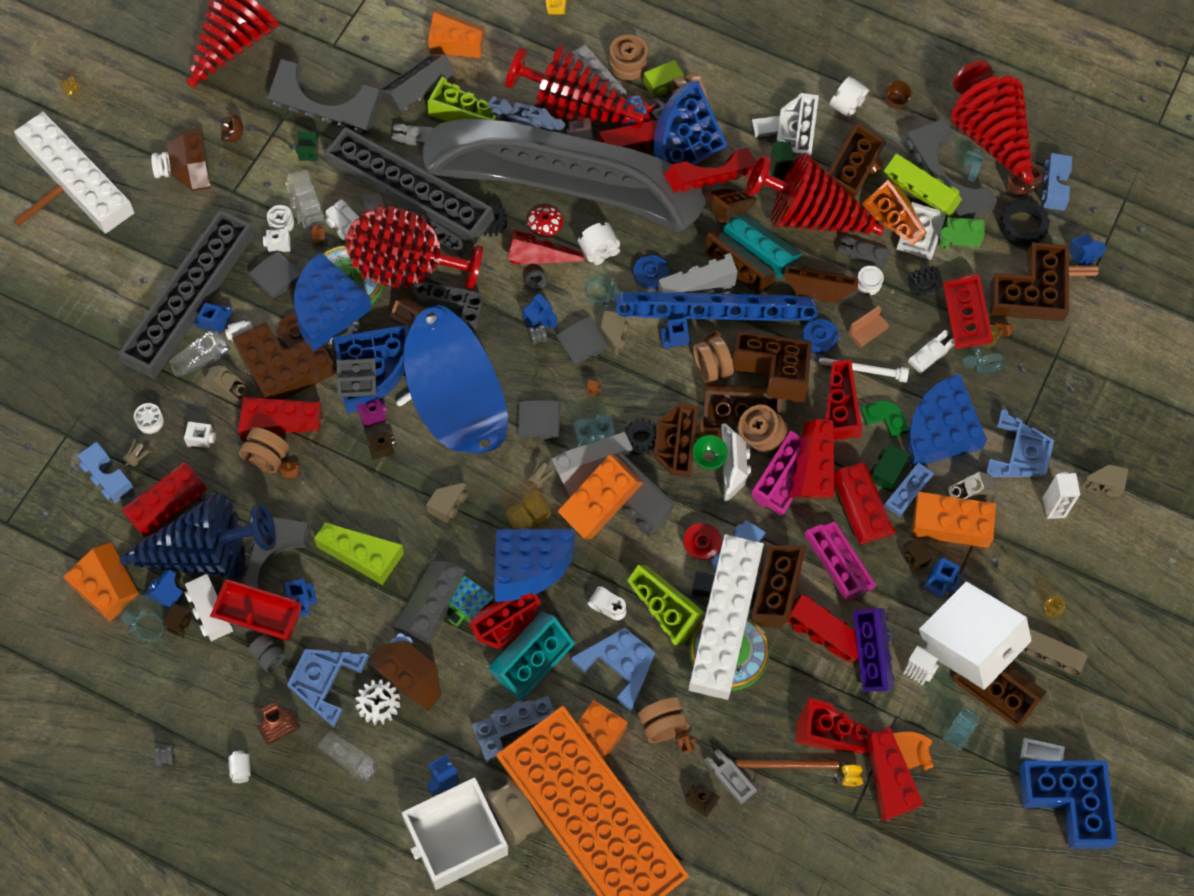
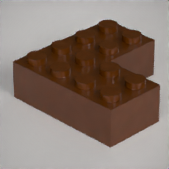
M1032 242L1027 251V275L995 273L990 282V316L1064 322L1069 314V245Z
M267 322L232 338L239 356L263 399L284 400L336 374L334 363L323 345L313 351L305 341H302L283 351Z
M738 330L733 355V369L740 372L746 371L758 375H769L766 395L768 397L786 399L793 402H805L809 381L812 342Z

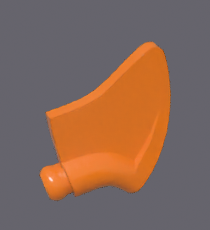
M915 732L893 733L908 769L922 765L923 769L927 771L934 767L929 752L930 745L933 742L931 739Z

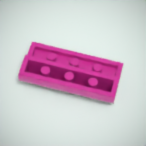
M791 430L751 493L753 499L763 508L767 506L781 516L784 515L794 499L789 498V493L793 488V474H796V460L801 450V437Z
M835 521L825 526L821 524L806 530L804 537L846 602L853 601L859 595L876 587L875 582Z

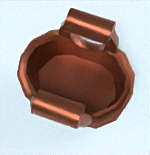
M1033 165L1031 172L1034 179L1030 183H1025L1022 177H1017L1011 170L1006 186L1007 191L1016 197L1033 192L1042 183L1043 175L1041 170Z
M273 702L261 709L264 721L257 725L256 728L260 735H262V738H264L266 745H270L295 732L301 725L297 721L298 719L294 714L293 708L283 711L276 702ZM279 713L277 720L270 721L268 719L272 715Z

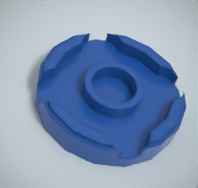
M648 255L640 257L633 267V277L636 283L646 289H657L659 280L669 276L667 262L660 256Z
M819 318L809 321L804 326L801 336L803 341L812 342L811 352L825 354L837 346L839 332L835 324L829 320Z

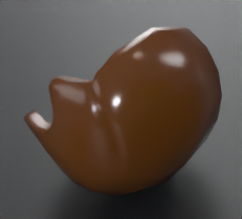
M900 80L891 82L884 93L886 104L895 109L905 107L912 97L911 87L906 82Z
M228 116L227 118L230 119V122L223 123L221 140L234 143L243 135L244 126L238 116Z

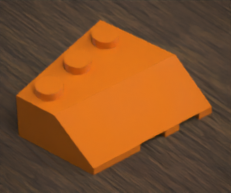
M436 9L433 12L428 38L429 53L481 58L486 28Z
M112 542L93 548L63 576L68 585L109 622L139 594L125 566L120 563V557Z

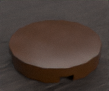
M295 314L281 320L277 328V335L284 347L290 348L304 341L297 325Z

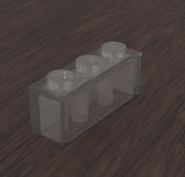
M308 170L286 175L288 183H285L288 194L292 193L293 197L290 198L292 207L297 208L298 212H295L298 223L302 222L304 229L325 223Z

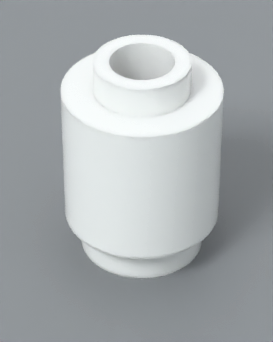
M243 320L227 325L228 329H225L227 340H231L234 343L233 337L252 329L251 322Z
M245 751L233 752L228 757L229 775L232 778V782L244 783L249 781V776L251 775L249 754H245Z

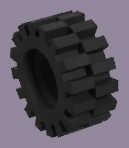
M493 201L492 205L486 202L488 206L492 207L493 214L498 220L491 223L483 235L486 236L489 233V237H493L492 233H495V236L499 235L498 231L502 233L504 232L503 228L506 229L507 213L504 207L501 208V204L498 203L496 206Z
M935 266L921 267L920 270H914V273L911 272L907 277L911 293L914 295L918 294V296L922 294L927 295L928 292L933 293V290L937 291L943 284L940 270Z
M638 418L635 419V422L630 421L624 431L635 455H638V452L644 455V452L649 454L651 450L654 451L657 428L654 423L651 425V420L649 419L647 422H645V418H642L641 421ZM643 431L648 434L649 438L645 442H638L635 440L634 434Z

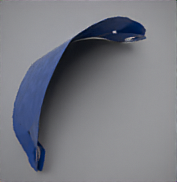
M440 305L426 308L416 316L404 346L406 381L418 414L434 437L451 450L481 454L499 448L506 437L508 414L503 391L485 350L468 325L451 310ZM429 313H435L437 317L436 321L432 324L426 322V317ZM489 440L491 445L489 447H481L479 442Z

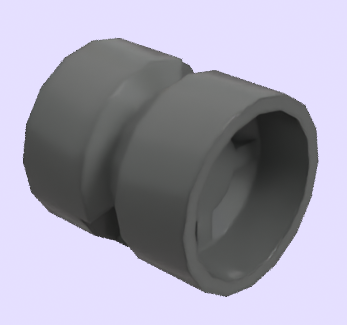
M267 634L258 637L248 648V653L255 660H259L260 666L266 672L275 670L286 658L285 652L280 647L275 646V641Z

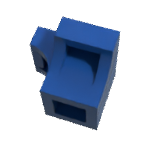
M1085 234L1071 241L1069 252L1077 265L1081 266L1083 264H1091L1095 259L1102 257L1107 247L1103 242L1093 241L1088 234Z
M540 293L522 310L523 320L530 327L536 328L538 325L543 324L544 327L552 330L557 326V316L553 313L551 305Z
M205 303L194 324L197 328L220 334L233 311L231 308L223 305Z
M669 319L668 326L661 329L664 349L691 344L688 319Z
M942 557L933 564L923 589L940 598L944 596L946 591L954 594L963 576L958 572L960 566Z
M169 569L164 570L158 579L152 581L144 595L167 609L172 607L183 591L175 585L174 578L176 574Z
M304 579L284 583L283 595L301 603L299 617L309 615V606L317 604L313 583H305Z
M447 755L428 765L432 779L427 784V787L432 796L445 789L454 788L457 782H459L458 772Z

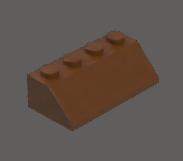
M856 123L848 133L828 168L827 173L829 177L831 176L836 180V185L840 184L844 188V193L847 191L851 196H857L887 141Z
M715 231L707 235L704 254L712 260L720 261L725 259L724 255L731 253L738 271L736 278L755 293L762 295L774 283L776 272L773 268L766 266L757 256L746 251L744 246L734 242L728 234Z
M705 383L703 425L705 427H721L722 424H727L730 428H739V421L743 413L756 405H766L780 415L782 399L766 396L767 387Z
M769 545L751 616L761 627L780 628L789 621L806 551L805 546Z
M1008 665L985 690L958 673L952 679L1017 729L1022 726L1046 693L1045 690L1011 665Z

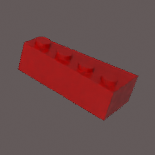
M851 359L832 362L825 420H833L834 440L862 437V425Z
M244 397L238 428L241 441H247L246 438L250 430L256 427L268 430L278 436L290 432L301 433L320 430L323 413L320 402Z

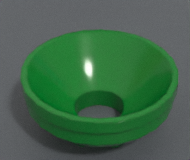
M713 435L703 436L694 444L693 459L699 467L706 470H715L725 463L728 449L725 442L719 437ZM710 451L714 454L715 458L712 461H707L704 459L703 454Z

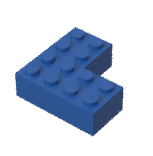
M1024 761L1020 765L1019 773L1023 808H1064L1069 849H1111L1117 844L1107 761Z

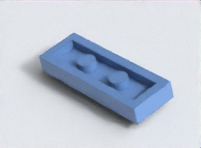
M918 462L884 506L898 517H901L914 501L918 492H921L930 481L934 473Z

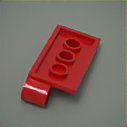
M979 273L960 276V279L943 282L955 349L993 343ZM966 309L973 311L971 315H964L962 312ZM973 325L976 329L974 331H967L966 327Z

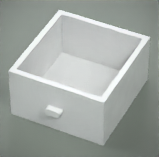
M967 581L919 629L926 651L938 657L939 662L984 690L1032 641L1026 616Z
M475 778L402 812L406 827L415 844V847L410 848L415 860L421 857L435 890L509 855L508 845Z

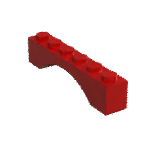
M744 148L735 150L726 160L724 166L702 168L685 161L673 164L664 174V177L674 193L681 191L684 193L690 189H699L706 185L712 186L719 182L722 184L731 179L734 181L740 177L747 178L750 176L756 160L749 149Z

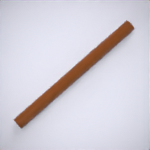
M58 185L14 220V222L20 226L60 194L63 188Z
M736 760L737 768L839 769V761Z

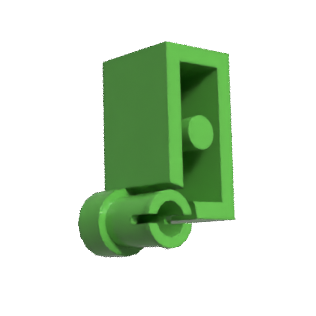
M948 218L945 227L940 233L939 247L943 249L945 246V249H948L950 243L951 245L980 247L985 236L984 220Z

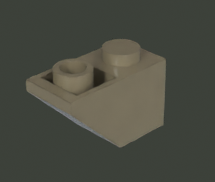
M604 310L600 332L614 355H619L620 349L624 348L625 338H623V333H627L629 322H626V317L620 316L618 313Z
M225 366L212 367L203 380V383L214 392L239 404L243 402V398L247 396L251 389Z
M1109 464L1087 476L1082 484V488L1090 492L1105 493L1110 497H1120L1125 490L1128 469Z
M977 472L948 487L950 497L981 501L997 493L992 476L982 472Z
M460 483L436 489L426 504L427 513L448 523L450 518L453 519L456 516L459 504L466 500L468 496L467 485Z

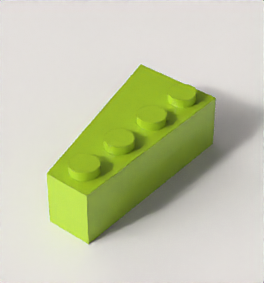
M441 77L428 100V115L448 122L465 119L500 121V118L492 114L488 102L476 99L474 94L462 91L460 86L448 83L444 77Z
M897 153L884 170L892 182L948 217L953 214L962 201L959 195L960 192L952 186L949 188L941 179L937 177L935 179L926 170H921Z
M328 523L322 526L314 538L319 549L381 585L384 584L404 555L401 544Z
M638 565L627 580L640 599L648 606L650 613L659 621L664 632H667L670 636L672 643L675 646L684 645L706 613L647 565Z

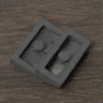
M277 252L257 265L248 276L271 298H275L287 292L288 286L298 281L301 272L281 253Z
M590 317L573 324L556 335L577 366L592 355L596 357L609 347V344Z
M375 359L337 360L338 398L376 396Z
M548 400L520 402L518 437L520 439L539 437L541 440L559 438L561 403Z

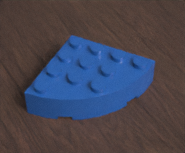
M689 81L679 88L665 105L657 123L654 137V155L672 165L685 161L696 165L728 146L699 81Z
M321 252L310 260L302 270L294 293L295 315L304 341L315 351L371 310L370 296Z
M408 325L334 337L337 360H376V396L344 397L347 414L357 412V404L362 405L378 398L380 401L397 386L405 373L404 346L409 333Z
M960 374L946 378L935 385L924 395L918 404L909 426L907 438V452L910 453L909 462L911 468L915 467L918 462L925 465L983 449L987 438Z
M575 529L496 530L495 602L521 599L522 595L529 593L534 595L557 582L565 574L566 568L573 560Z

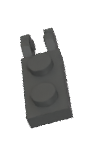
M843 236L840 242L846 246H838L837 251L839 254L885 268L891 250L854 240L851 237Z

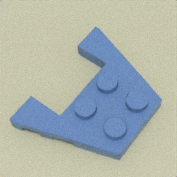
M1002 409L997 427L1016 432L1010 462L1008 464L990 459L986 474L992 477H1045L1054 440L1035 428L1031 429L1023 424L1022 420L1013 418L1008 414L1009 412Z
M624 628L572 657L571 662L585 673L598 658L601 659L629 683L617 697V700L631 711L653 662L655 652Z
M305 649L287 686L327 723L335 728L342 709L324 702L341 666L361 673L369 656L365 653H335L325 650Z

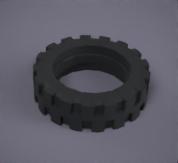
M1016 199L1015 202L1011 201L1004 208L999 222L1000 231L1002 234L1004 233L1005 239L1010 240L1012 244H1019L1022 247L1024 245L1031 246L1032 242L1039 243L1045 237L1050 223L1049 214L1036 201ZM1019 212L1030 214L1037 220L1039 228L1031 233L1021 232L1012 225L1010 217Z

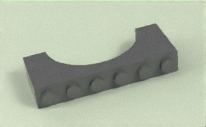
M283 59L280 60L267 98L272 103V106L280 109L286 107L288 111L295 114L302 112L305 113L304 116L311 119L318 117L327 124L334 122L343 129L350 127L359 134H364V132L370 134L383 96L379 89L363 84L358 94L350 101L335 106L321 105L310 100L305 95L300 81L302 68L296 63Z
M945 118L907 132L904 141L905 147L911 152L914 162L919 165L921 170H926L935 179L936 177L945 182L946 186L949 188L952 186L960 192L959 195L962 201L949 218L973 219L994 210L997 200L989 187L972 189L961 186L952 181L942 170L938 160V150L944 144L950 142L953 134Z
M272 517L276 530V544L273 549L265 551L258 546L255 540H252L251 558L247 559L246 576H243L241 583L261 589L263 574L276 556L289 549L306 548L310 533L308 523ZM231 624L238 633L256 636L263 635V633Z

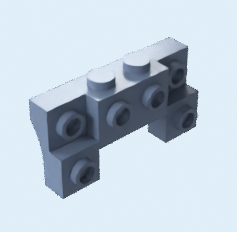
M493 96L488 103L494 116L498 118L504 117L508 122L561 133L565 127V123L561 119L553 118L544 108H537L517 102L512 108L506 99H503L500 103L496 96Z
M548 696L529 702V700L526 702L523 700L518 701L512 705L513 707L497 709L490 718L472 724L473 732L486 763L490 762L491 758L496 757L504 749L501 742L528 732L555 712Z

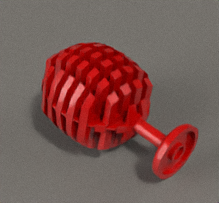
M383 204L376 206V210L363 211L362 216L358 219L356 218L350 225L346 235L347 255L349 254L352 266L360 271V277L364 280L368 277L372 283L379 282L384 286L392 285L396 289L403 285V289L406 290L410 289L412 283H424L425 277L428 274L430 276L437 265L440 264L467 271L465 278L466 288L472 290L475 286L481 265L483 247L475 246L470 260L440 253V243L432 226L428 225L426 217L422 214L418 217L416 212H409L390 205L387 208H383Z

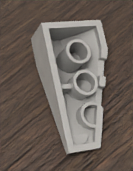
M625 432L566 451L552 458V461L571 497L609 454L616 455L621 452L626 456L633 448Z

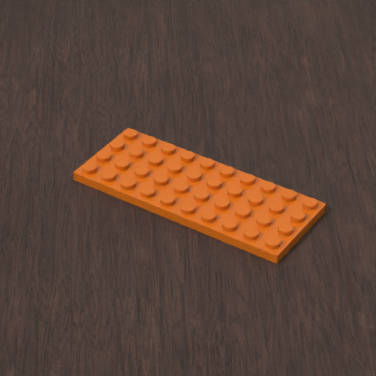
M561 706L496 755L499 762L525 794L539 817L597 896H665L689 877L564 706Z

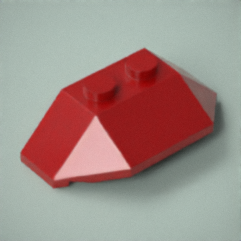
M529 593L522 595L521 599L493 602L474 614L469 625L478 642L501 649L515 640L534 620L540 600L537 594L532 595Z

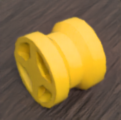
M843 766L842 773L844 778L842 779V784L845 786L862 785V766Z

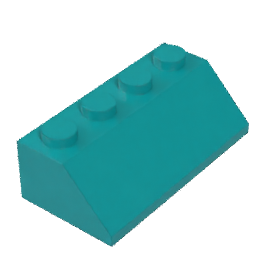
M746 213L735 215L724 226V234H728L738 245L744 246L746 251L757 256L766 266L773 268L778 279L784 275L785 266H792L802 255L801 252Z
M541 611L489 666L488 670L503 687L518 700L522 701L574 646L575 642L554 616Z

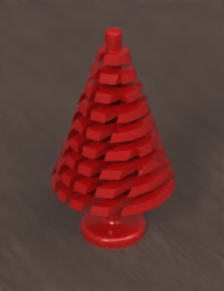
M209 0L208 8L211 12L206 11L205 19L210 24L207 22L202 24V29L207 35L204 33L199 35V40L209 50L197 43L196 50L204 58L194 54L193 61L198 67L191 65L190 71L193 74L187 79V84L195 88L200 79L204 81L209 78L205 71L211 74L216 73L218 70L211 63L221 68L227 65L218 55L231 62L235 59L231 52L241 55L244 53V49L241 47L249 49L253 46V43L250 41L257 43L262 40L260 35L267 36L271 33L269 29L276 30L280 27L276 18L256 0Z
M560 44L552 57L554 60L548 65L545 74L525 66L527 50L523 47L517 50L506 77L505 87L513 88L520 76L540 83L541 89L538 91L536 97L538 101L534 104V107L546 109L552 117L556 113V119H563L566 111L570 109L567 113V120H573L579 111L581 113L578 116V120H585L593 104L589 121H596L602 108L604 110L600 122H607L611 112H614L612 122H618L621 115L625 116L623 123H629L630 120H634L636 123L641 124L644 121L645 115L634 111L635 106L632 103L629 104L628 109L624 108L627 100L625 97L621 96L618 104L615 103L618 91L614 88L608 99H605L609 90L608 87L610 86L606 81L601 85L598 95H595L598 92L600 85L598 83L601 81V77L595 74L592 80L589 79L592 76V69L588 66L581 75L580 73L584 67L583 61L578 59L575 62V54L572 52L566 54L567 48L563 44Z
M986 61L973 62L963 67L955 75L952 82L954 90L962 94L955 102L958 105L952 108L950 114L952 116V124L993 158L997 159L1008 170H1012L1013 174L1017 177H1022L1025 183L1032 182L1034 179L1031 172L1033 164L1031 162L1032 156L1023 84L1018 78L1014 79V76L1005 75L1000 79L999 76L992 77V66Z
M807 153L801 154L796 159L783 181L768 174L771 159L765 154L757 160L751 171L746 185V195L750 197L755 196L763 184L778 190L777 200L772 209L771 225L773 227L806 228L807 230L817 229L818 231L828 229V231L836 232V230L848 232L850 228L851 233L861 231V234H869L872 231L877 235H881L884 231V226L875 223L876 219L872 214L867 216V210L864 207H860V203L856 199L852 200V196L847 191L844 193V188L840 184L836 185V180L831 176L829 177L828 173L823 168L821 169L820 165L813 161Z

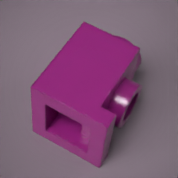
M379 398L362 405L357 404L358 413L364 428L386 421L385 414L388 413L384 402L380 403Z

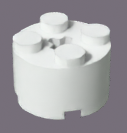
M847 77L839 87L836 96L834 95L829 105L850 119L856 112L857 106L860 107L864 103L865 97L870 90L853 77Z
M600 223L592 225L582 233L583 237L581 240L578 238V244L587 260L593 262L594 265H599L603 263L604 259L615 256L620 252V241L609 223H605L606 225H601Z

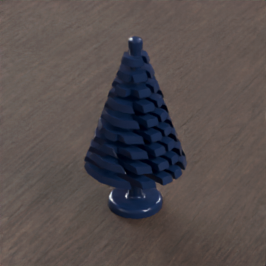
M216 493L210 496L207 501L204 500L198 506L192 508L188 513L181 515L179 519L161 528L158 533L152 534L149 539H144L139 545L132 547L130 553L121 554L120 563L124 566L134 563L135 567L140 568L144 566L151 569L157 568L158 570L167 568L171 571H182L183 573L192 572L195 574L215 575L218 577H223L224 575L228 578H238L242 575L245 568V546L241 547L242 539L253 536L261 549L265 551L273 549L276 544L274 521L267 506L259 503L251 509L250 524L243 526L241 523L237 524L239 516L236 510L233 509L231 501H226V496L222 493L219 495Z

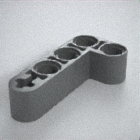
M407 209V210H406V211H409V212H410V211L416 212V215H417L418 217H420V215L422 214V213L418 212V211L415 210V209ZM426 217V222L435 230L437 239L443 238L439 240L440 252L461 258L463 256L462 240Z
M417 282L412 286L415 302L429 307L440 305L451 311L462 313V320L472 331L479 327L484 308L483 297L480 293L429 282Z

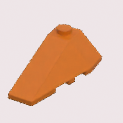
M887 180L862 203L867 212L872 214L877 221L912 245L927 233L908 197L898 184Z

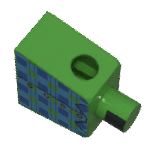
M464 575L449 601V607L454 613L448 620L456 627L459 626L463 619L470 622L474 614L495 602V597Z

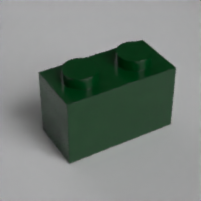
M780 141L773 143L770 157L771 176L780 180H784L793 165L794 159L791 142Z
M889 444L887 449L883 448L878 457L881 459L879 464L875 463L870 471L874 484L891 492L908 461L910 453L892 444Z

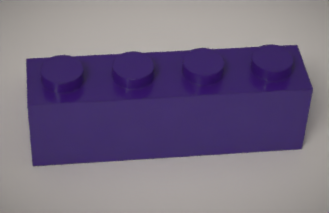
M884 608L853 611L863 692L889 691L894 689V675L891 666L892 657L889 650V635L886 626L887 617Z

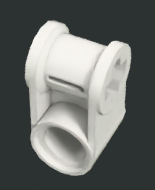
M601 586L596 588L587 603L595 611L603 613L613 620H621L626 616L625 601Z

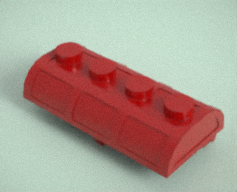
M183 462L120 510L140 534L146 538L208 489L189 465Z
M858 463L834 472L835 489L859 545L896 534L865 463Z
M227 579L223 583L210 617L288 641L298 622L301 603L295 599Z

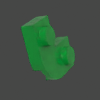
M879 401L860 407V412L866 426L884 421L890 438L908 433L909 427L901 409L894 403Z

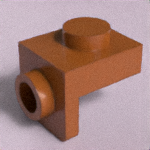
M699 420L695 439L707 435H713L722 439L721 428H704L703 420Z

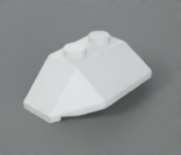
M801 93L796 99L781 109L777 141L791 142L793 154L801 155L807 153L810 156L812 154L819 95Z
M722 424V440L728 449L727 459L722 465L724 502H728L746 484L747 478L751 477V466L747 465V459H750V448H746V442L727 424Z

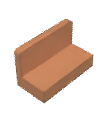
M403 297L396 300L390 317L411 328L416 316L425 310L426 307L408 297ZM429 313V314L427 315V317L434 316V315H436V314H435V313Z
M877 306L851 324L848 335L859 348L888 329L889 324L880 316L882 309L880 306Z

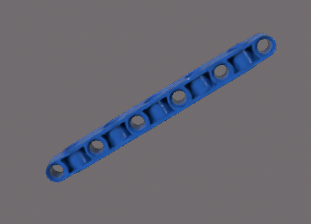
M624 292L618 294L615 298L617 313L623 317L794 321L813 320L818 314L814 299L808 296Z

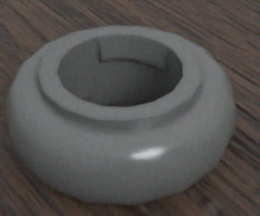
M532 270L525 277L526 286L533 291L542 290L547 285V276L541 270ZM537 277L541 279V282L533 283L531 280Z

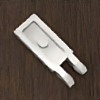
M944 330L937 338L931 340L909 358L908 363L920 374H923L955 345L954 339L949 340L945 346L942 345L940 342L949 334L947 330Z

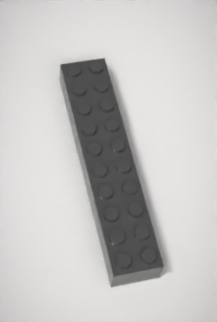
M346 127L324 153L328 165L403 207L417 210L473 246L495 219L492 207Z
M219 210L118 353L124 365L156 379L196 321L204 304L210 301L253 239L254 232L251 224Z

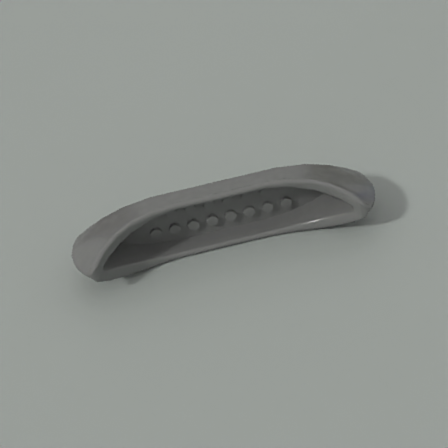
M465 119L440 123L429 134L423 147L424 165L427 171L437 178L504 181L590 199L622 208L677 233L694 223L702 213L705 205V198L703 196L704 186L699 189H690L684 193L682 191L673 192L664 177V174L672 164L633 149L518 123L489 119Z

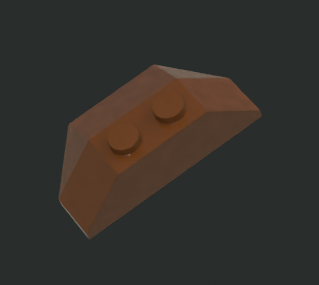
M200 127L184 130L167 143L171 175L188 186L192 191L209 189L211 186L203 129Z
M718 187L704 190L703 192L711 212L722 223L729 222L737 214L746 213L757 201L755 197L746 195L745 190L742 189L736 191L731 188Z
M785 266L784 277L798 296L812 297L825 303H836L858 288V278L855 277L851 278L839 273L805 267Z
M679 403L657 422L653 457L670 474L691 477L698 406Z
M406 640L380 645L367 660L379 673L427 711L431 709L441 696L437 665Z

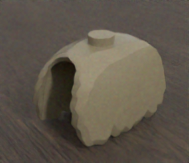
M508 776L506 778L507 784L497 791L486 790L483 795L505 839L510 844L518 845L526 839L528 834L540 831L544 824L525 794L513 779Z

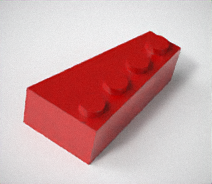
M650 120L641 124L636 123L613 130H604L599 132L596 141L633 149L645 154L654 151V137L658 120Z
M815 419L804 422L800 441L801 450L800 455L797 456L796 474H793L792 482L794 484L792 491L789 493V498L818 500L833 498V420Z
M802 594L794 599L789 621L787 622L794 626L793 631L798 634L804 633L809 635L810 641L815 644L826 645L827 651L848 663L857 660L858 649L855 630L848 627L844 620L831 615L827 608L820 607L814 603V599L810 596Z
M888 727L869 735L866 739L870 762L873 768V780L877 791L881 823L923 806L924 803L891 728Z

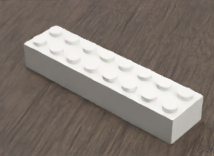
M41 112L14 131L19 144L105 234L134 214L130 201L44 112Z
M730 535L724 536L688 691L726 700L729 699L764 543Z

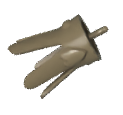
M134 439L129 452L123 457L127 462L124 467L126 468L130 464L135 468L138 465V461L151 451L145 450L138 455L143 444H135L136 440Z
M539 461L537 462L533 475L527 480L532 485L530 489L533 487L540 489L543 482L554 473L552 470L541 479L547 467L546 463L542 464L537 470Z

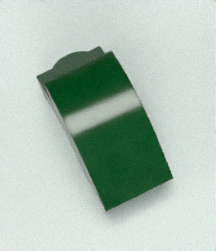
M298 132V146H296L298 161H317L319 132Z

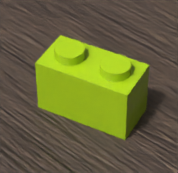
M673 60L644 72L643 84L651 97L655 98L671 91V80L680 76L684 78L685 75L676 61Z

